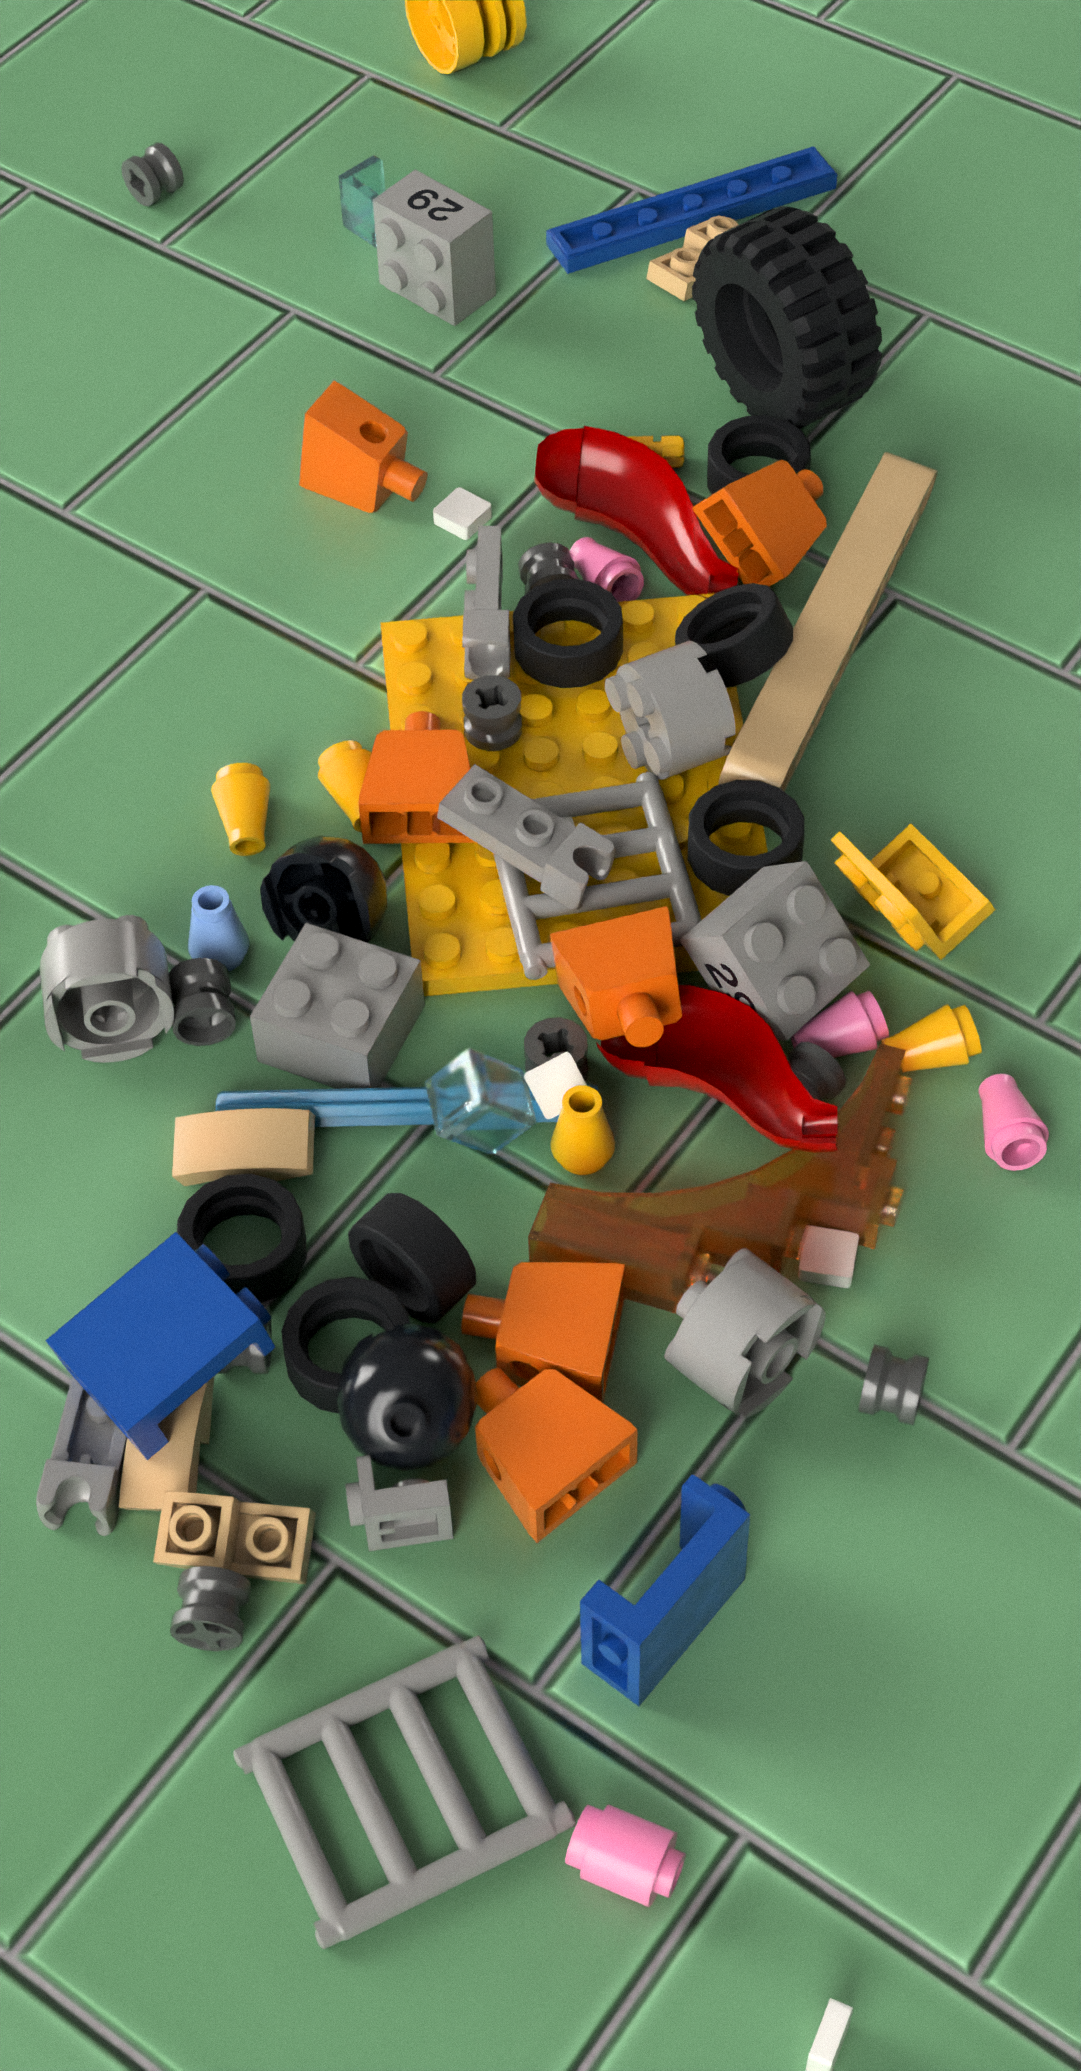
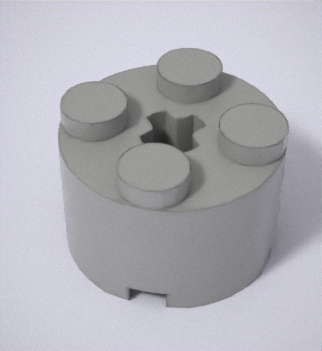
M686 641L621 665L615 676L605 680V691L609 703L616 712L620 713L626 734L621 737V745L628 763L634 769L644 766L661 780L726 756L732 746L725 745V739L735 735V718L731 701L718 670L706 673L697 659L707 655L697 643Z
M125 915L117 919L87 921L75 926L62 925L50 932L47 937V947L40 961V976L45 1027L49 1038L57 1047L65 1051L64 1044L81 1050L82 1059L92 1062H118L135 1058L153 1048L152 1039L164 1028L167 1034L174 1021L167 956L161 941L149 931L145 920L138 916Z
M743 1248L732 1256L724 1270L709 1285L700 1280L695 1282L684 1293L676 1308V1313L683 1318V1321L676 1336L668 1345L664 1358L725 1408L733 1411L736 1415L739 1413L743 1417H750L768 1406L792 1381L793 1378L784 1369L788 1366L796 1352L806 1360L808 1359L821 1335L825 1323V1311L811 1296L747 1248Z

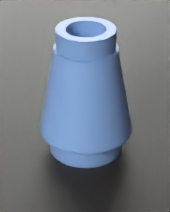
M215 885L202 887L192 897L188 952L191 958L214 959L224 964L228 971H232L241 964L249 949L248 934L229 899L227 891Z

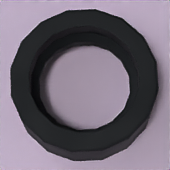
M748 415L731 420L717 429L708 443L707 487L711 494L749 475L730 466L734 461L749 456H766L776 460L782 459L789 462L796 474L801 470H810L811 451L808 439L802 430L790 422L776 417Z
M558 579L535 586L520 598L513 613L515 659L527 675L541 684L558 688L584 687L602 680L617 667L623 653L622 609L612 593L596 583L579 579ZM571 620L590 624L601 631V634L594 640L576 646H559L547 643L535 635L544 626L558 621Z
M755 583L737 585L715 593L691 610L683 618L676 630L675 645L686 641H693L701 646L707 655L697 659L706 673L717 669L725 687L730 688L751 681L771 669L786 654L793 642V627L777 595L769 586Z
M735 780L717 785L700 796L689 813L687 860L695 876L711 890L730 896L763 867L802 862L805 818L797 802L782 789L773 785L751 780ZM736 822H747L770 828L781 837L782 843L770 852L756 856H742L721 850L709 840V836L722 826Z
M255 1174L226 1175L203 1185L186 1201L177 1220V1233L195 1251L203 1244L206 1235L216 1225L234 1216L257 1215L275 1222L281 1230V1241L270 1254L250 1264L227 1265L222 1263L230 1274L224 1282L235 1294L246 1287L260 1303H263L281 1295L298 1279L307 1259L306 1233L302 1211L293 1194L273 1179Z
M387 1193L348 1232L351 1252L367 1278L378 1282L394 1292L408 1311L409 1316L421 1322L437 1323L476 1285L475 1266L468 1251L456 1234L437 1214L418 1200L407 1195Z
M357 1277L326 1280L305 1291L288 1310L281 1330L288 1377L299 1395L320 1410L339 1414L336 1394L341 1375L340 1373L321 1369L309 1357V1341L320 1328L336 1320L348 1318L373 1321L385 1331L394 1330V1325L410 1323L409 1313L398 1296L376 1281Z

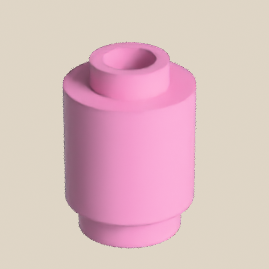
M587 1805L573 1831L565 1863L581 1870L580 1878L582 1880L650 1907L657 1894L667 1898L671 1897L679 1880L686 1853L675 1849L677 1832L611 1805H607L604 1810Z

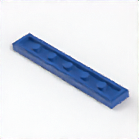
M813 146L546 230V245L566 273L569 274L685 237L687 228L707 221L714 216H725L736 221L836 189L837 173Z

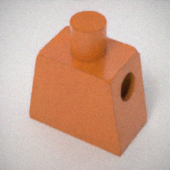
M336 381L330 384L305 413L299 485L305 489L372 513L377 512L393 492L414 502L423 491L428 474L426 471L404 461L408 436L405 427Z
M782 459L726 485L692 507L729 564L739 569L738 577L743 584L755 583L771 586L786 578L827 527L826 517L815 502L823 495L822 481L810 470H801L796 474L789 462Z
M418 711L406 718L405 730H383L376 735L358 803L363 844L476 843L437 818L439 803L470 770L463 733L456 729L441 730L440 719L435 714Z
M667 906L550 934L558 985L592 1038L605 1040L625 1035L629 1044L635 1047H647L656 1043L661 1038L664 1025L676 1023L682 1017L671 921Z
M520 1262L512 1269L506 1299L475 1294L467 1295L462 1315L461 1333L495 1339L496 1367L501 1368L516 1385H525L544 1369H555L604 1403L625 1302V1264Z
M501 1368L489 1370L476 1382L477 1405L486 1413L475 1426L478 1457L528 1534L536 1543L541 1541L637 1464L638 1429L631 1422L557 1370L544 1369L521 1388Z

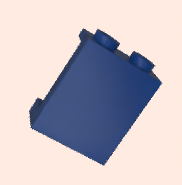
M177 1232L173 1233L45 1340L66 1370L146 1460H149L169 1442L157 1424L251 1344L264 1356L276 1348L264 1328V1325L272 1318L260 1301L246 1287L235 1294L224 1282L230 1274L217 1256L205 1244H202L194 1251Z
M691 1475L682 1485L679 1542L681 1551L640 1600L633 1605L599 1579L580 1600L581 1664L637 1706L643 1703L745 1580L750 1514L746 1512L745 1506L732 1491L719 1484L709 1486L697 1476Z

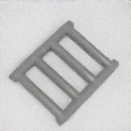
M653 772L640 774L636 779V783L532 800L559 817H577L642 806L648 828L602 836L614 844V858L656 852L662 874L587 886L583 894L582 907L579 910H572L545 893L529 896L524 872L493 853L520 962L523 965L526 978L530 980L544 977L547 974V968L555 967L551 942L541 943L536 923L538 919L669 898L676 922H671L674 947L683 946L680 939L702 920L664 793L657 775Z
M480 1636L446 1648L263 1734L252 1742L234 1750V1759L237 1765L243 1769L245 1775L251 1772L254 1773L320 1920L313 1924L316 1930L315 1937L317 1943L322 1949H326L340 1941L348 1940L555 1838L558 1834L576 1825L575 1816L566 1803L561 1801L555 1804L483 1664L489 1658L485 1642ZM457 1677L527 1814V1817L486 1836L417 1695ZM389 1708L459 1849L419 1870L416 1868L349 1728ZM320 1741L323 1742L390 1883L349 1904L345 1900L281 1761Z

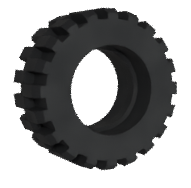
M780 206L776 209H771L709 240L702 249L694 267L693 276L696 281L692 286V299L697 303V310L694 313L697 326L701 327L704 339L702 341L707 354L711 353L716 364L714 368L720 379L725 380L731 388L730 394L738 403H744L750 415L776 417L802 429L862 398L864 393L869 391L877 376L876 372L881 365L882 353L878 350V347L882 342L881 327L876 324L875 316L878 314L875 300L870 298L865 286L868 284L862 269L858 270L852 260L854 255L846 243H840L835 238L836 232L827 223L818 222L816 215L793 207Z

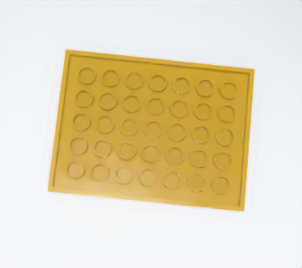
M715 593L699 594L701 596L688 595L618 602L622 609L623 653L618 665L602 680L584 687L558 688L541 684L523 671L515 659L514 611H509L511 659L510 677L508 679L514 682L521 691V710L519 713L522 716V734L519 740L511 747L500 751L478 749L469 743L464 735L470 769L476 764L530 799L636 783V779L640 774L649 771L644 766L637 769L632 768L624 755L621 737L626 734L620 713L616 712L609 703L605 691V680L615 676L621 665L675 646L676 630L683 618L699 603L706 600L704 597L709 598ZM463 615L381 622L390 730H405V720L410 714L426 711L435 714L440 719L441 730L456 729L464 734L465 713L462 706V693L473 679H468L464 676ZM571 620L558 621L544 626L535 635L547 643L559 646H576L594 640L601 634V631L590 624ZM736 686L726 688L735 718V735L725 739V745L733 746L743 726ZM728 755L669 778L658 779L664 793L702 920L729 896L711 890L695 876L687 860L689 813L700 796L718 785ZM642 806L572 817L575 827L579 823H583L600 835L648 828ZM736 822L722 826L709 836V840L721 850L735 855L756 856L768 852L764 828L756 823ZM401 843L411 957L421 960L424 996L558 984L555 967L547 968V974L540 979L530 980L526 978L523 965L520 962L494 855L491 851L478 843ZM656 852L614 858L607 878L597 880L589 875L587 886L660 875L662 872ZM524 873L529 896L543 894L544 892L540 890L541 882ZM667 898L538 919L536 923L541 943L543 944L551 942V933L665 906L668 907L670 921L676 922L670 899ZM684 946L674 947L677 973L699 971Z

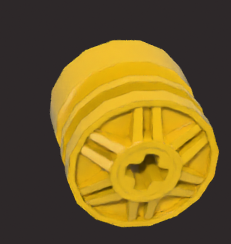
M405 0L407 19L420 52L428 63L441 74L454 73L477 63L482 56H495L501 50L517 47L524 40L527 22L523 0Z

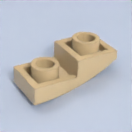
M714 216L707 221L687 228L683 247L650 260L646 279L682 301L692 298V286L696 281L693 271L702 249L709 240L737 226L738 223L729 217Z
M258 1108L214 1111L175 1117L172 1177L182 1185L190 1186L211 1182L226 1175L255 1174L275 1181L312 1175L315 1115L310 1110Z
M214 1377L157 1424L169 1442L149 1460H146L127 1438L120 1485L119 1508L161 1511L164 1490L196 1493L200 1444H209Z
M164 1490L153 1562L159 1565L183 1569L199 1566L221 1567L235 1571L246 1578L306 1584L316 1513L310 1508L240 1502L232 1496Z

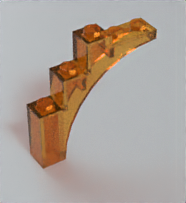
M880 1043L863 1081L838 1111V1151L812 1153L792 1149L755 1170L706 1186L658 1193L599 1192L550 1182L528 1235L529 1262L625 1264L626 1300L677 1314V1305L689 1287L700 1280L707 1283L711 1264L725 1267L732 1256L743 1248H747L782 1275L788 1258L800 1259L809 1226L857 1233L859 1235L858 1245L875 1249L883 1225L895 1227L905 1189L894 1186L897 1160L890 1158L896 1130L888 1128V1124L892 1114L904 1115L913 1079L902 1076L906 1050Z

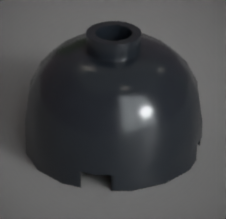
M317 836L296 843L272 864L269 874L263 878L260 887L262 910L273 932L282 941L289 936L295 942L305 923H309L368 943L379 930L387 910L386 879L378 863L364 848L345 838Z
M412 1323L394 1325V1330L381 1332L372 1337V1333L360 1340L344 1361L336 1394L341 1425L355 1449L364 1456L370 1455L371 1460L377 1465L403 1471L431 1467L453 1454L468 1434L477 1405L476 1381L473 1370L467 1363V1356L459 1344L439 1330Z

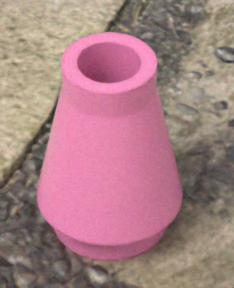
M590 537L581 538L573 544L570 552L573 556L574 567L578 570L584 581L596 583L609 591L617 602L636 600L639 597L644 586V577L639 563L634 558L603 546Z
M850 991L809 1020L790 1039L794 1048L800 1042H810L820 1046L833 1058L876 1050L877 1042L888 1038L889 1031L883 1013L870 991H866L856 996L853 991Z
M996 1074L986 1078L978 1089L982 1102L986 1154L996 1161L1001 1168L1011 1171L1027 1169L1037 1164L1044 1157L1047 1150L1046 1143L1049 1138L1047 1126L1018 1089L1017 1083L1012 1076Z

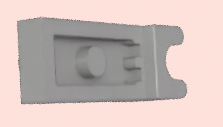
M478 526L477 549H467L466 553L467 584H476V589L465 590L462 633V645L465 647L464 676L473 680L491 675L509 678L511 659L509 610H501L503 581L501 526Z
M476 764L471 767L439 803L438 819L538 882H541L540 890L569 909L579 910L582 907L583 894L588 884L589 875L597 880H604L607 878L613 865L615 847L609 839L583 823H579L575 827Z
M73 1376L51 1458L46 1459L36 1497L37 1512L41 1522L48 1529L56 1530L62 1526L65 1515L72 1505L79 1502H87L91 1513L97 1518L95 1522L97 1532L102 1536H107L113 1532L119 1512L120 1485L127 1437Z

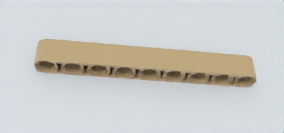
M889 452L884 453L793 628V642L786 654L773 666L725 761L718 785L735 780L761 781L778 787L785 792L926 507L938 470Z

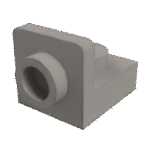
M370 1455L356 1457L359 1482L345 1484L351 1526L365 1525L369 1551L454 1539L446 1480L429 1482L423 1479H407L396 1483L391 1488L375 1490Z

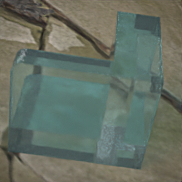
M373 155L342 173L338 178L343 226L377 248L373 199L385 191L383 160Z
M468 1048L425 1081L436 1135L486 1154H495L534 1126L537 1121L523 1070Z

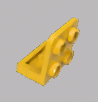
M911 823L870 861L840 831L830 839L842 854L834 864L853 883L852 886L876 912L880 911L892 923L891 926L915 952L925 944L942 960L996 910L991 902Z

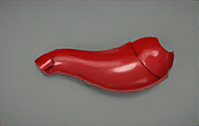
M585 425L583 428L564 429L548 435L538 444L534 482L541 495L557 509L575 514L574 520L599 524L629 539L640 547L658 566L667 579L686 596L718 593L737 586L739 569L719 559L700 527L683 482L669 463L646 445L614 431Z
M678 985L682 1017L676 1023L664 1025L663 1034L656 1043L647 1047H635L628 1043L625 1035L601 1040V1046L596 1042L597 1048L608 1063L628 1077L648 1080L650 1086L680 1087L706 1094L728 1105L759 1134L780 1147L812 1153L838 1151V1107L812 1098L791 1070L786 1056L770 1026L750 1006L724 993L691 985Z

